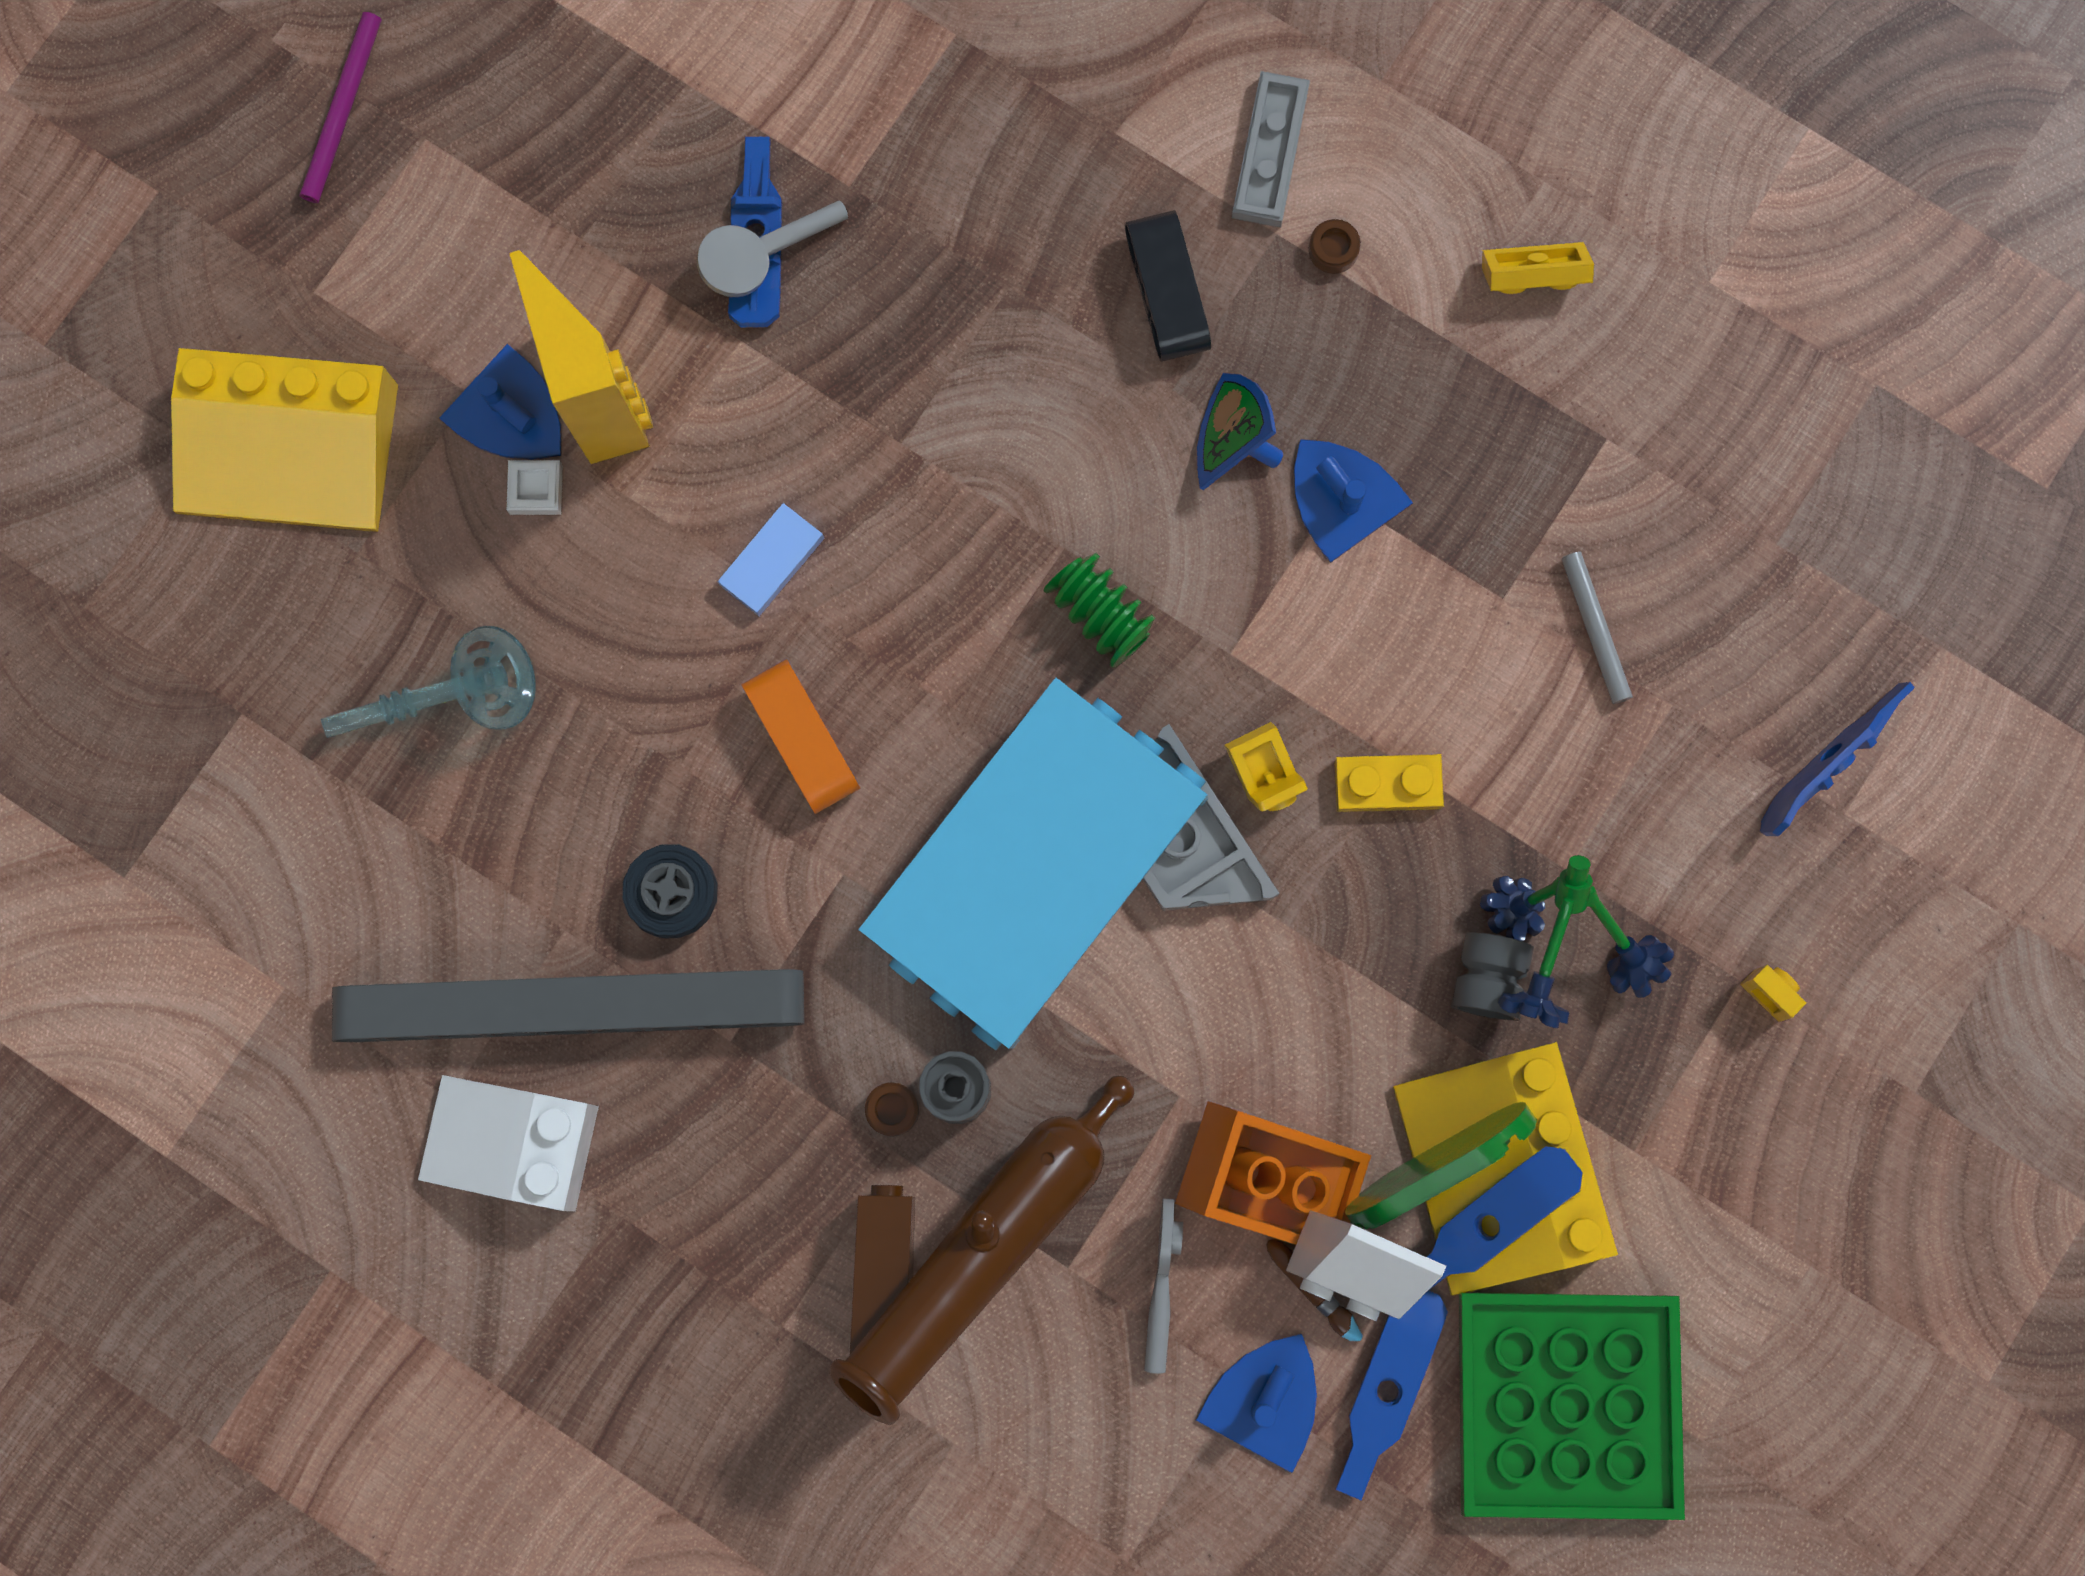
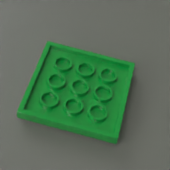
M1459 1293L1461 1515L1464 1517L1685 1520L1680 1296Z

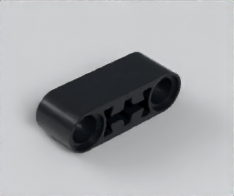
M1172 210L1125 222V233L1132 263L1160 361L1163 362L1211 350V338L1207 319L1176 211Z

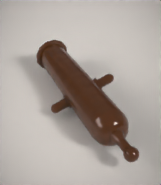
M1113 1076L1103 1088V1096L1082 1117L1075 1120L1069 1116L1060 1115L1051 1117L1037 1125L846 1360L836 1359L829 1367V1374L834 1384L858 1409L878 1422L893 1425L900 1417L898 1405L1096 1183L1104 1165V1150L1098 1137L1103 1125L1118 1107H1124L1132 1100L1135 1094L1134 1086L1128 1078L1124 1076Z

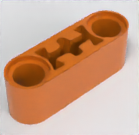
M787 659L741 684L814 814L861 789Z

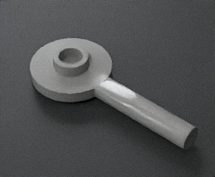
M838 200L761 237L741 226L727 225L716 228L708 233L700 244L697 254L699 274L709 288L721 295L728 297L748 295L758 289L765 280L769 268L770 255L848 219L847 210L844 204Z
M1163 1198L1157 1274L1148 1316L1144 1371L1155 1374L1166 1372L1170 1325L1168 1275L1171 1254L1181 1255L1183 1222L1174 1221V1199Z

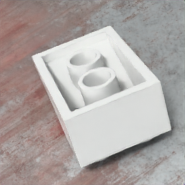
M442 1075L418 1180L560 1211H576L599 1106Z

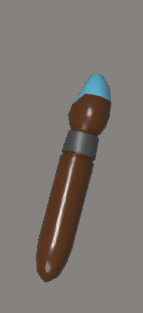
M1268 1240L1266 1246L1271 1259L1325 1317H1328L1333 1330L1349 1341H1361L1363 1335L1351 1312L1345 1307L1340 1306L1333 1295L1331 1300L1328 1301L1300 1289L1304 1278L1286 1271L1293 1251L1278 1240Z

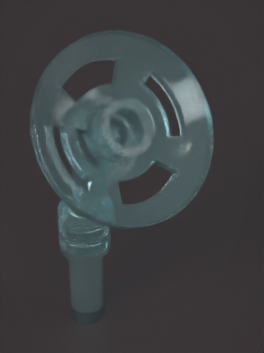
M495 626L478 627L464 634L456 644L451 658V679L413 691L405 687L402 688V694L400 695L396 690L391 691L390 698H387L385 694L379 695V701L321 718L322 727L326 737L331 738L383 721L391 725L394 724V718L396 717L399 721L406 720V714H409L411 718L417 717L418 710L457 699L465 713L477 724L492 730L511 728L526 718L534 702L536 680L532 662L525 648L511 633ZM477 641L490 642L489 648L474 650L469 654L466 651ZM505 655L508 656L515 670L517 688L508 686L507 672L500 662ZM477 658H485L483 665L474 666L473 662ZM495 694L498 697L492 703L485 702V696ZM466 696H470L472 698L471 701ZM506 704L511 706L509 711L500 717H490L487 715V711L500 709Z

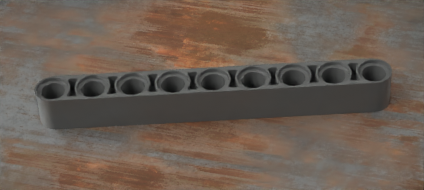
M793 969L332 987L333 1042H379L783 1027L805 1024L803 971Z

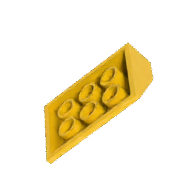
M521 250L510 252L552 404L590 464L650 447L645 430L653 428L650 412L645 399L641 397L637 383L633 382L628 366L625 367L619 349L609 350L601 333Z
M179 348L171 395L173 512L183 515L378 532L398 384L384 366Z
M1557 1042L1393 1086L1412 1158L1494 1112L1518 1102H1525L1537 1119L1535 1129L1524 1141L1523 1139L1519 1140L1516 1135L1510 1138V1142L1507 1145L1509 1150L1505 1152V1156L1425 1201L1435 1241L1442 1226L1545 1146L1565 1149L1583 1172L1581 1189L1578 1194L1545 1217L1476 1272L1450 1274L1446 1277L1451 1295L1559 1271L1618 1255ZM1487 1215L1482 1220V1229L1487 1235L1495 1236L1499 1231V1222L1495 1217Z

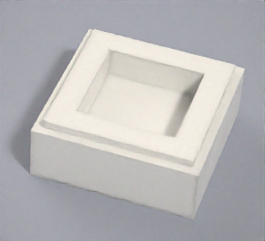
M508 460L506 510L510 515H561L563 465L560 460Z

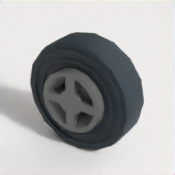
M661 844L644 851L630 864L623 880L622 900L628 916L644 932L659 938H681L696 932L710 919L717 903L718 883L711 866L696 851L680 844ZM676 896H681L671 901V904L669 905L670 900L674 899Z

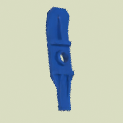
M745 137L744 179L731 198V225L747 229L751 224L760 223L765 227L763 236L782 227V199L770 180V137ZM781 250L769 256L768 272L758 289L745 296L729 297L728 316L739 327H768L780 317Z
M1911 682L1898 683L1871 710L1845 728L1788 782L1772 800L1761 820L1760 832L1765 836H1779L1790 826L1802 805L1820 790H1828L1834 784L1831 776L1841 773L1854 762L1856 756L1853 752L1856 749H1869L1877 743L1876 739L1899 703L1915 688Z
M1545 1146L1441 1227L1433 1251L1427 1258L1445 1265L1446 1268L1443 1276L1430 1289L1450 1274L1478 1271L1545 1217L1580 1192L1583 1172L1565 1149ZM1487 1215L1495 1217L1499 1222V1231L1495 1236L1487 1235L1482 1229V1220Z
M1428 1291L1400 1319L1388 1315L1349 1414L1352 1446L1336 1486L1337 1491L1362 1500L1379 1455L1401 1438L1448 1313L1440 1295ZM1383 1381H1392L1397 1386V1396L1390 1402L1380 1400L1377 1395V1388Z

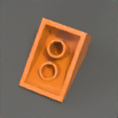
M1208 1101L1175 1204L1209 1218L1297 1244L1310 1210L1350 1223L1345 1210L1359 1196L1371 1155Z

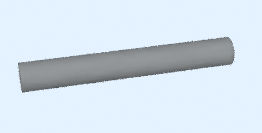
M1575 552L1566 555L1561 560L1612 703L1617 704L1629 700L1633 696L1582 553Z

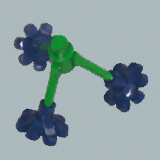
M1581 855L1572 856L1569 859L1567 869L1563 870L1560 876L1551 884L1538 891L1532 890V882L1528 879L1519 878L1513 881L1509 876H1502L1493 881V888L1496 893L1482 895L1480 899V906L1484 911L1495 912V915L1488 920V926L1493 933L1499 934L1507 928L1506 937L1524 941L1527 933L1531 936H1537L1544 929L1545 923L1538 914L1545 909L1544 901L1555 896L1554 903L1559 912L1540 971H1534L1528 990H1523L1516 994L1502 993L1497 1002L1508 1013H1520L1534 1019L1539 1016L1540 1021L1549 1027L1559 1028L1560 1022L1568 1024L1569 1011L1556 1006L1552 999L1549 998L1555 980L1550 975L1572 914H1579L1585 911L1587 907H1590L1616 942L1615 950L1620 956L1608 962L1607 971L1611 977L1610 983L1612 988L1617 993L1625 992L1631 985L1636 997L1643 998L1648 996L1652 991L1650 980L1663 983L1670 978L1672 973L1663 963L1670 961L1674 957V951L1666 943H1661L1655 936L1647 935L1636 943L1634 938L1623 933L1600 901L1595 887L1592 886L1593 879L1589 874L1591 866L1589 859Z

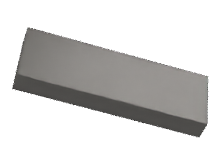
M1264 71L1260 72L1232 219L1281 228L1310 80Z

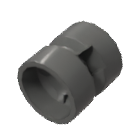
M1476 932L1466 933L1461 952V962L1468 969V973L1456 978L1451 1007L1478 1016L1519 1021L1521 1018L1520 1013H1508L1497 1002L1502 993L1516 994L1524 990L1516 982L1527 977L1534 946L1523 941L1498 935Z
M947 1051L935 1056L925 1066L920 1077L919 1093L924 1106L936 1118L949 1124H965L977 1119L986 1110L991 1098V1082L985 1068L975 1057L960 1051Z

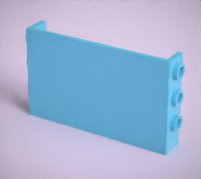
M1056 677L858 929L893 957L889 966L911 984H914L920 978L933 988L935 992L931 995L930 999L953 1017H956L959 1011H962L977 1023L971 1031L994 1050H997L1001 1044L1008 1049H1013L1020 1041L1018 1038L1197 808L1199 806L1202 807L1208 800V794L1201 790L1202 786L1206 783L1201 776L1182 762L1176 769L1171 767L1159 757L1164 748L1141 730L1134 737L1117 725L1122 716L1099 698L1091 705Z

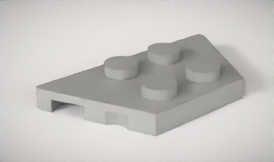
M1170 724L1163 727L1155 741L1164 748L1159 757L1174 769L1182 762L1205 780ZM1206 781L1201 790L1208 794V800L1202 807L1199 806L1143 878V881L1163 911L1272 900L1279 895L1278 890Z

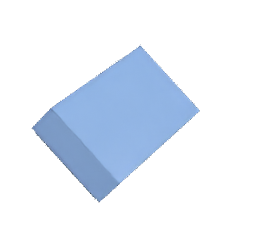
M783 503L717 582L723 589L760 617L825 538L819 530Z

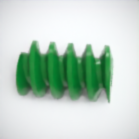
M1094 553L1083 559L1079 557L1068 564L1048 582L1043 591L1047 594L1059 590L1054 603L1060 609L1074 604L1068 619L1073 624L1088 620L1083 628L1082 635L1087 640L1102 635L1097 643L1096 650L1101 655L1116 650L1109 664L1112 668H1115L1126 661L1148 640L1150 636L1148 631L1155 617L1152 614L1139 620L1134 617L1141 605L1140 600L1136 599L1127 604L1121 602L1128 587L1125 584H1121L1109 589L1107 584L1114 571L1109 568L1096 574L1093 569L1100 556Z

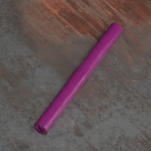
M363 12L299 194L306 201L319 203L382 22V19L373 13Z

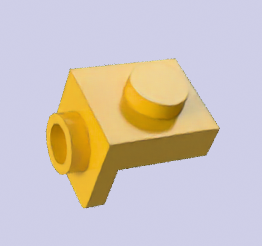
M1272 722L1224 745L1248 800L1261 812L1284 809L1296 801V795L1308 789L1304 779L1296 773L1279 731Z

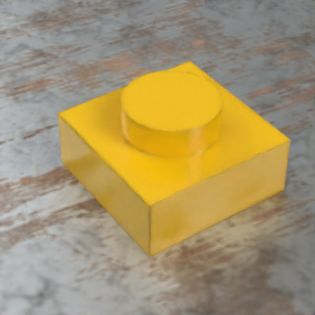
M1769 965L1754 969L1740 984L1778 1022L1793 1018L1807 1003L1797 994L1800 990L1798 983L1779 967L1773 970Z

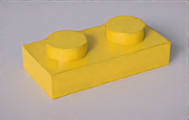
M1584 242L1482 250V271L1491 291L1517 294L1525 291L1526 288L1550 287L1557 290H1567L1574 288L1577 284L1593 283L1594 262Z
M1441 754L1336 757L1337 812L1435 810L1444 807Z

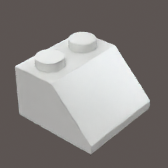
M1310 1210L1286 1271L1304 1278L1300 1289L1328 1301L1331 1300L1334 1292L1350 1298L1346 1309L1377 1322L1380 1312L1400 1319L1443 1276L1446 1266L1355 1225Z

